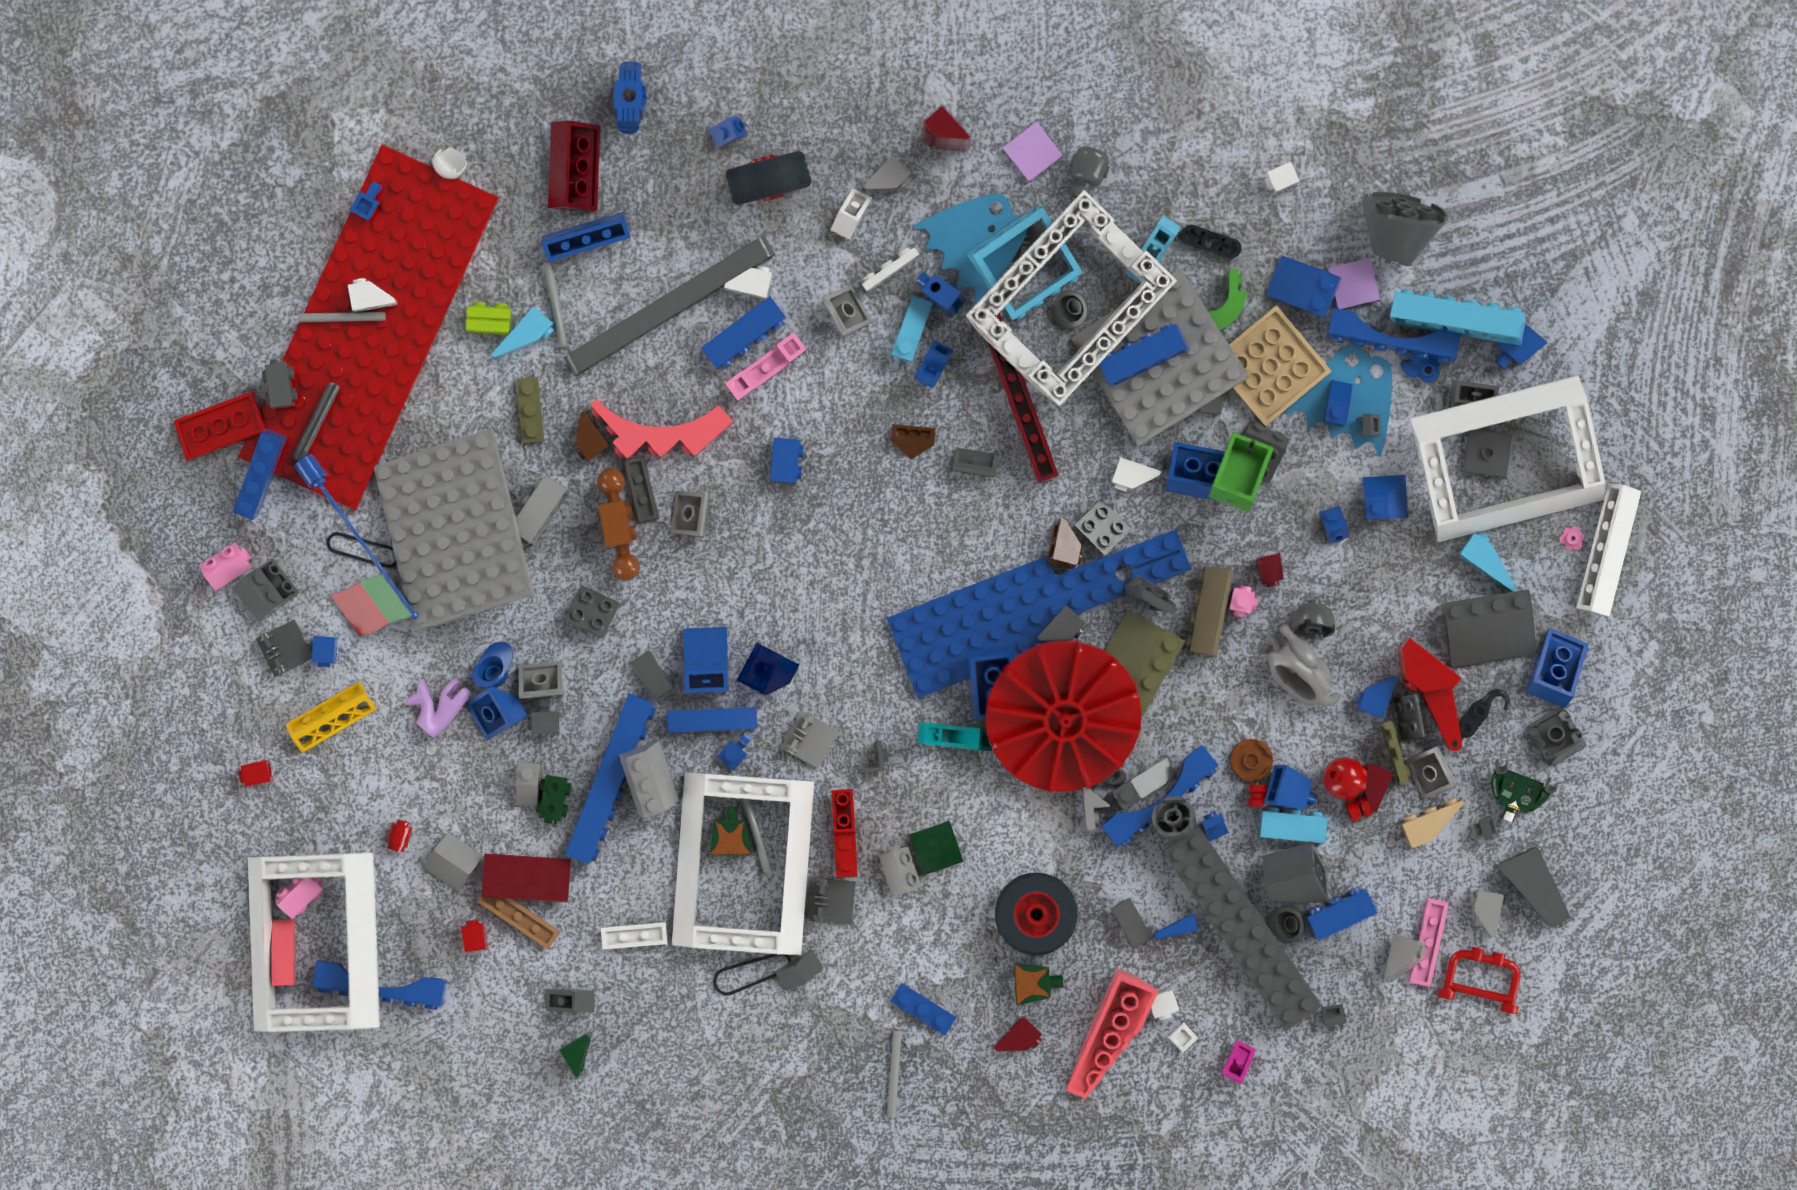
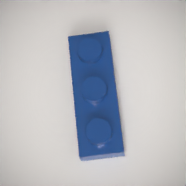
M902 982L890 1000L893 1004L943 1035L947 1034L957 1018Z

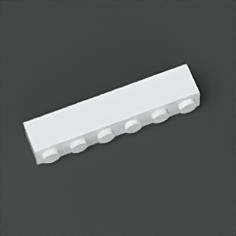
M1608 483L1576 608L1593 614L1610 616L1641 495L1640 490L1621 484Z

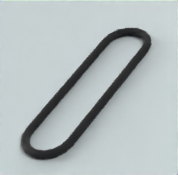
M334 532L328 536L327 547L331 552L374 564L372 560L337 551L330 546V540L335 535L357 540L355 536L341 532ZM363 539L365 543L394 551L391 546ZM396 561L390 565L380 563L382 567L391 568L397 565Z

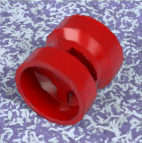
M1248 785V792L1251 798L1247 800V806L1269 807V805L1264 804L1269 785Z
M1365 795L1359 797L1358 801L1345 803L1352 823L1358 822L1364 816L1370 817L1373 815Z

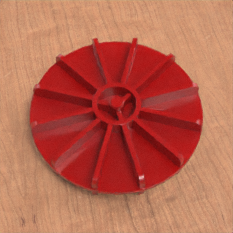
M1079 640L1053 641L1041 645L1038 643L1035 647L1023 652L1008 665L1004 666L987 700L986 729L991 747L998 760L1015 778L1035 788L1047 790L1049 793H1053V791H1076L1083 789V787L1091 789V786L1108 778L1124 766V762L1131 754L1141 731V700L1129 672L1108 652Z

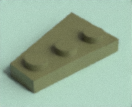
M1392 720L1379 723L1398 785L1409 783L1408 778L1411 777L1408 765H1404L1403 762L1404 752L1401 744H1398L1396 726Z

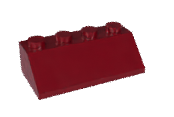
M943 104L923 121L922 139L930 148L934 146L936 150L965 152L970 149L971 136Z
M569 120L551 122L548 208L566 211H597L600 125Z

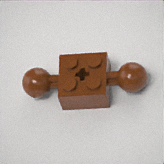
M608 468L603 470L597 478V486L603 494L607 495L608 503L598 505L604 540L607 549L616 548L617 557L612 564L614 575L620 580L629 581L634 579L640 570L638 559L630 554L629 546L634 545L633 540L637 539L636 529L630 524L633 512L631 505H627V502L620 499L619 493L625 484L624 476L619 470Z

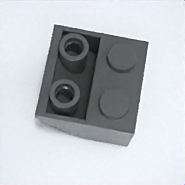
M1452 380L1448 408L1498 396L1500 386Z
M274 559L245 575L233 587L259 622L273 614L299 593Z

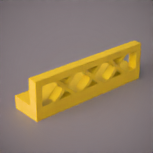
M358 681L285 725L290 737L303 753L377 709L367 695L361 681ZM363 701H366L369 705L362 710L356 709L357 705ZM343 713L349 714L348 718L344 721L337 720L339 715ZM322 725H330L327 731H319ZM305 735L312 736L311 740L303 745L299 740Z

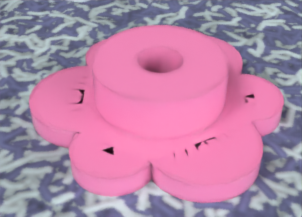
M1577 526L1571 529L1565 528L1563 530L1564 534L1559 538L1560 543L1565 545L1567 550L1572 548L1575 550L1581 549V541L1585 539V536L1580 534V528Z

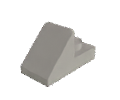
M1083 787L1086 830H1096L1095 825H1099L1098 812H1094V808L1110 807V805L1092 790Z

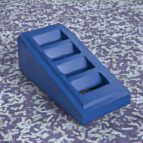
M1189 914L1158 930L1153 934L1154 938L1157 940L1197 931L1195 914Z

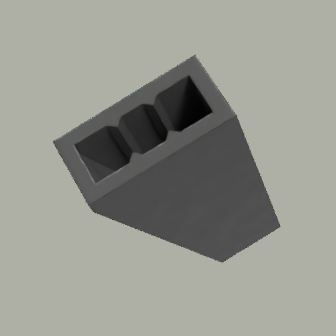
M1533 847L1496 865L1497 869L1549 927L1555 926L1557 929L1568 924L1566 920L1570 919L1571 916L1538 847Z

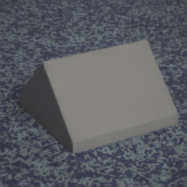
M852 285L822 298L843 339L872 323Z
M676 491L670 533L704 538L710 495L700 492Z
M561 661L518 666L519 699L565 695Z
M1433 746L1405 760L1423 799L1457 785L1438 746Z
M448 832L433 850L424 869L460 892L484 856Z

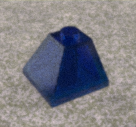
M756 643L737 681L766 696L789 685L799 664Z

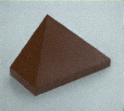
M893 424L891 442L910 459H913L934 446L936 428Z

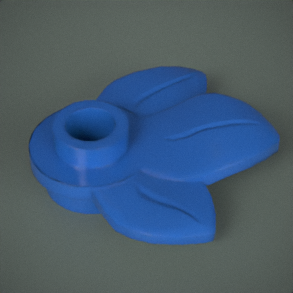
M1411 354L1410 360L1400 363L1402 370L1409 377H1419L1427 383L1437 380L1440 374L1439 366L1441 363L1437 362L1438 359L1429 358V360H1421L1416 358V355ZM1427 368H1430L1433 370V372L1431 374H1426L1425 370Z

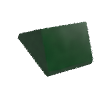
M950 821L909 834L922 875L964 862Z
M592 1032L585 1033L559 1049L574 1077L579 1078L582 1075Z

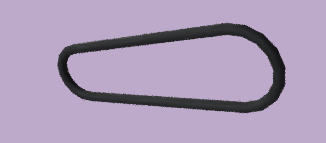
M770 954L722 968L714 975V987L722 995L735 994L777 975L775 973L734 991L723 992L718 988L716 982L721 972L779 955L785 956L788 963L791 962V959L787 954Z

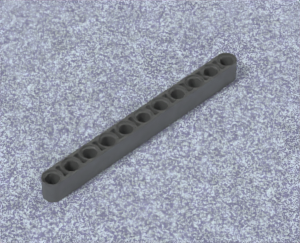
M765 236L756 239L564 357L574 376L580 375L720 290L728 281L748 269L756 268L775 255V252Z

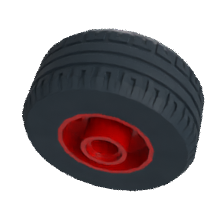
M801 151L784 155L772 154L753 159L746 165L728 169L725 176L726 180H728L727 184L732 195V202L736 206L763 199L765 202L784 197V193L809 187L812 180L809 176V169H807L808 165L805 161V154Z
M1027 873L1014 878L1003 888L995 906V921L1003 939L1015 950L1028 955H1046L1060 949L1071 938L1077 924L1078 909L1072 892L1061 880L1045 873ZM1039 908L1042 910V916L1036 920L1032 919L1030 916L1031 911Z

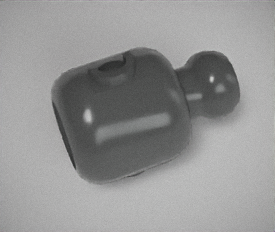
M1082 146L1077 150L1076 154H1073L1069 165L1071 166L1070 175L1076 180L1075 185L1070 190L1072 197L1077 198L1083 190L1090 195V187H1096L1102 183L1104 178L1106 179L1110 168L1108 166L1109 157L1106 153L1092 147Z

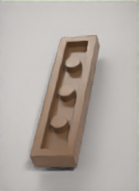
M481 895L477 899L478 903L547 950L561 932L514 899L482 898Z

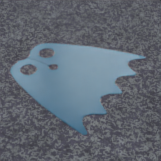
M1002 194L985 195L963 202L913 226L914 229H925L930 233L926 249H940L944 252L945 257L941 266L942 269L953 268L958 270L960 277L957 289H974L976 293L974 306L984 297L989 289L970 261L967 253L1004 229L1007 224L1021 217L1013 214L1010 209V202ZM1000 202L1002 204L1003 210L999 215H992L990 213L989 207L991 203ZM990 225L995 226L994 232L988 231ZM1027 229L983 258L996 282L1016 255L1026 236Z
M1349 345L1337 352L1326 363L1332 372L1293 403L1286 411V415L1295 411H1303L1306 415L1308 428L1323 422L1331 380L1353 384L1347 423L1344 427L1326 423L1329 426L1330 437L1335 438L1340 433L1347 432L1352 437L1355 449H1358L1366 442H1371L1376 448L1378 457H1381L1391 408V366L1387 360L1378 356L1369 357L1363 349ZM1353 353L1358 356L1359 363L1357 366L1349 367L1346 364L1345 359L1348 354ZM1373 365H1380L1383 368L1384 372L1380 378H1373L1371 376L1370 368ZM1355 377H1361L1362 381L1360 384L1354 382ZM1369 413L1380 415V436L1371 437L1357 433L1356 429L1363 428V422L1356 421V418L1363 417V414Z

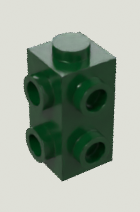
M546 775L545 779H541L540 791L543 792L542 800L537 802L536 813H540L539 818L544 819L543 823L556 825L557 821H562L563 817H567L568 805L565 804L566 796H570L572 783H568L569 778Z

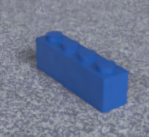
M620 212L542 235L541 242L547 261L550 262L631 238L625 213Z
M769 296L702 346L701 349L717 370L719 368L724 370L733 363L732 359L737 355L742 357L751 350L749 346L754 342L759 344L768 337L766 333L770 330L777 331L785 324L786 316L771 296Z
M1172 323L1160 328L1161 332L1154 335L1153 333L1146 334L1141 337L1140 342L1136 344L1130 342L1122 346V350L1115 354L1110 352L1099 364L1108 385L1114 387L1190 350L1177 324L1172 325Z
M269 429L261 433L233 513L250 520H254L259 516L285 445L286 436Z

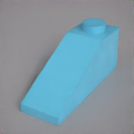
M1163 216L1141 250L1147 251L1159 262L1181 227ZM1128 270L1126 272L1127 276L1140 284L1142 283L1131 271Z
M912 296L891 354L892 357L912 364L933 302Z
M533 306L491 355L498 359L538 343L543 338L547 340L554 332L552 328L555 325Z
M1480 532L1478 535L1473 533L1458 553V556L1509 592H1513L1515 586L1493 545L1489 543L1490 539Z

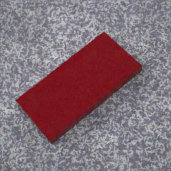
M484 853L481 897L568 903L571 859Z

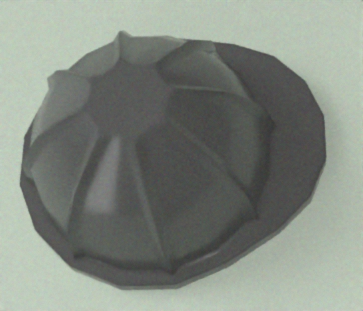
M1074 290L1062 292L1057 297L1054 306L1056 323L1060 327L1069 330L1083 323L1088 315L1086 299L1082 294Z
M1279 907L1269 913L1267 925L1276 938L1284 943H1293L1302 937L1306 927L1304 916L1293 907Z

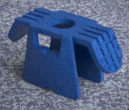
M634 61L620 64L619 80H616L614 84L613 110L617 119V128L624 134H634L639 130V112L640 118L643 120L647 101L645 81H641L642 65ZM630 88L635 91L636 97L632 102H626L622 98L624 90Z

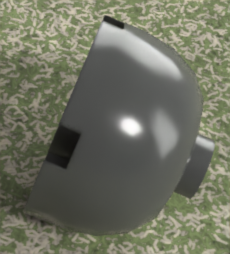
M1308 601V603L1301 605L1295 611L1292 619V631L1294 630V634L1300 637L1316 639L1315 634H1323V638L1332 636L1335 633L1334 614L1331 609L1321 604L1320 601Z
M1177 796L1163 799L1162 803L1154 808L1152 814V823L1159 835L1171 841H1179L1188 837L1195 829L1197 822L1195 810L1186 799Z

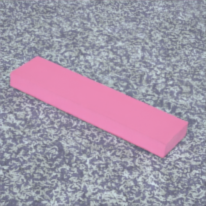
M1431 898L1426 900L1418 936L1419 941L1425 942L1426 952L1420 964L1411 969L1409 983L1427 987L1431 986L1449 902Z

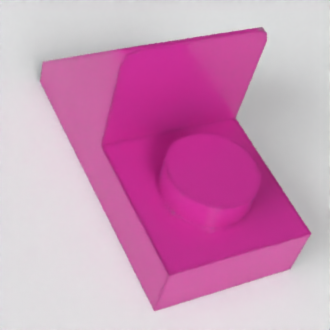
M1237 1040L1234 1043L1228 1060L1221 1069L1222 1075L1242 1084L1256 1049Z

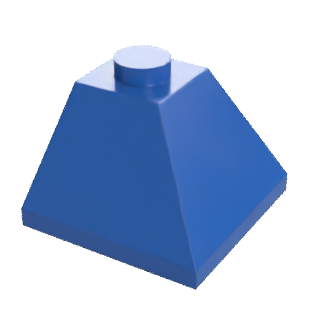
M1406 475L1362 477L1365 520L1408 518Z
M492 686L465 703L487 741L528 716L517 697Z

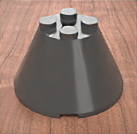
M1373 192L1372 196L1368 197V194H1365L1362 199L1372 251L1375 255L1379 256V261L1382 263L1390 264L1391 261L1399 262L1403 266H1412V262L1415 261L1437 234L1448 217L1447 212L1436 204L1431 203L1430 207L1422 204L1420 198L1405 194Z

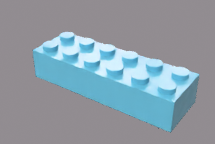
M1401 289V292L1395 291L1390 315L1393 325L1429 331L1441 329L1461 333V336L1520 346L1522 344L1526 318L1525 313L1521 312L1520 308L1508 307L1507 310L1501 309L1499 305L1487 303L1486 306L1478 305V302L1474 300L1458 302L1456 298L1444 296L1443 299L1435 298V295L1431 293L1416 295L1413 294V291Z

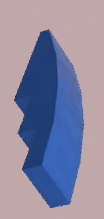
M756 707L666 711L667 733L757 729Z

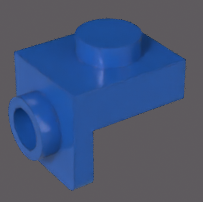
M738 116L727 118L708 129L717 149L726 146L738 138L747 136L745 125Z
M1340 506L1319 512L1328 543L1341 542L1349 537L1348 527Z
M1214 811L1203 816L1205 820L1200 823L1209 841L1228 834L1222 813L1216 814Z

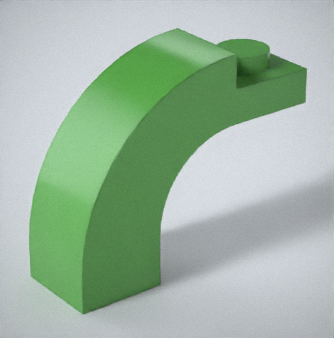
M1229 269L1228 296L1225 304L1218 310L1209 312L1220 331L1235 321L1245 304L1247 291H1238V288H1242V275H1238V269Z

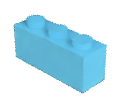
M1267 807L1266 811H1261L1259 837L1325 844L1328 818L1322 817L1323 813L1310 811L1308 816L1301 815V810L1288 809V813H1279L1280 808Z

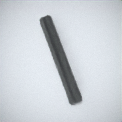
M332 382L328 384L292 456L293 459L300 461L307 455L340 389L338 385Z

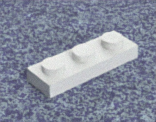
M908 247L898 254L900 258L894 262L889 260L881 266L882 270L876 275L874 272L867 275L863 279L864 283L862 284L865 292H870L917 259L920 254L914 247L910 250Z
M666 922L601 928L603 950L668 944Z

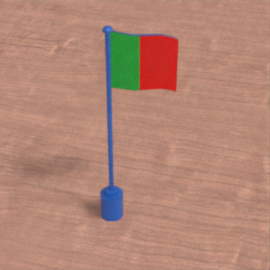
M312 454L302 458L294 466L309 488H321L382 573V575L365 579L344 591L330 593V596L358 635L376 632L394 621L408 617L417 619L419 614L415 613L324 487L323 484L326 482L327 474Z

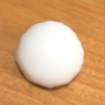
M450 147L443 152L440 149L432 158V165L436 173L445 179L458 178L467 167L468 163L465 157Z

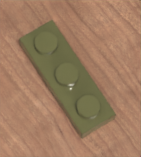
M518 378L516 381L522 443L544 442L539 378Z

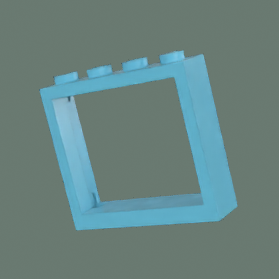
M1034 207L967 253V256L989 290L997 282L983 261V258L1038 220L1041 221L1047 230L1052 221L1043 207ZM1065 243L1058 250L1070 270L1013 309L1008 302L1002 309L1007 319H1015L1017 321L1026 315V311L1031 307L1033 309L1043 304L1044 298L1049 295L1050 297L1056 295L1061 291L1060 287L1066 283L1071 284L1078 279V275L1082 273V270Z

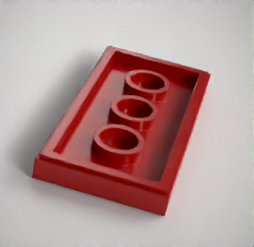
M254 391L173 420L185 459L188 462L259 436L266 430Z

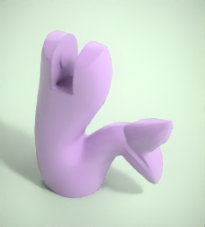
M424 679L419 682L417 693L410 696L406 701V705H421V713L416 724L432 738H435L452 722L470 697L471 691L468 688H463L453 697L461 687V682L456 679L450 681L443 689L436 712H434V704Z

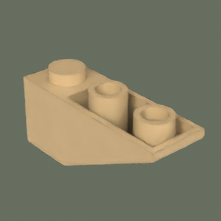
M1456 798L1445 801V806L1437 809L1436 806L1425 809V814L1417 817L1416 814L1405 817V822L1400 825L1409 848H1415L1432 841L1464 804L1463 800L1457 801Z

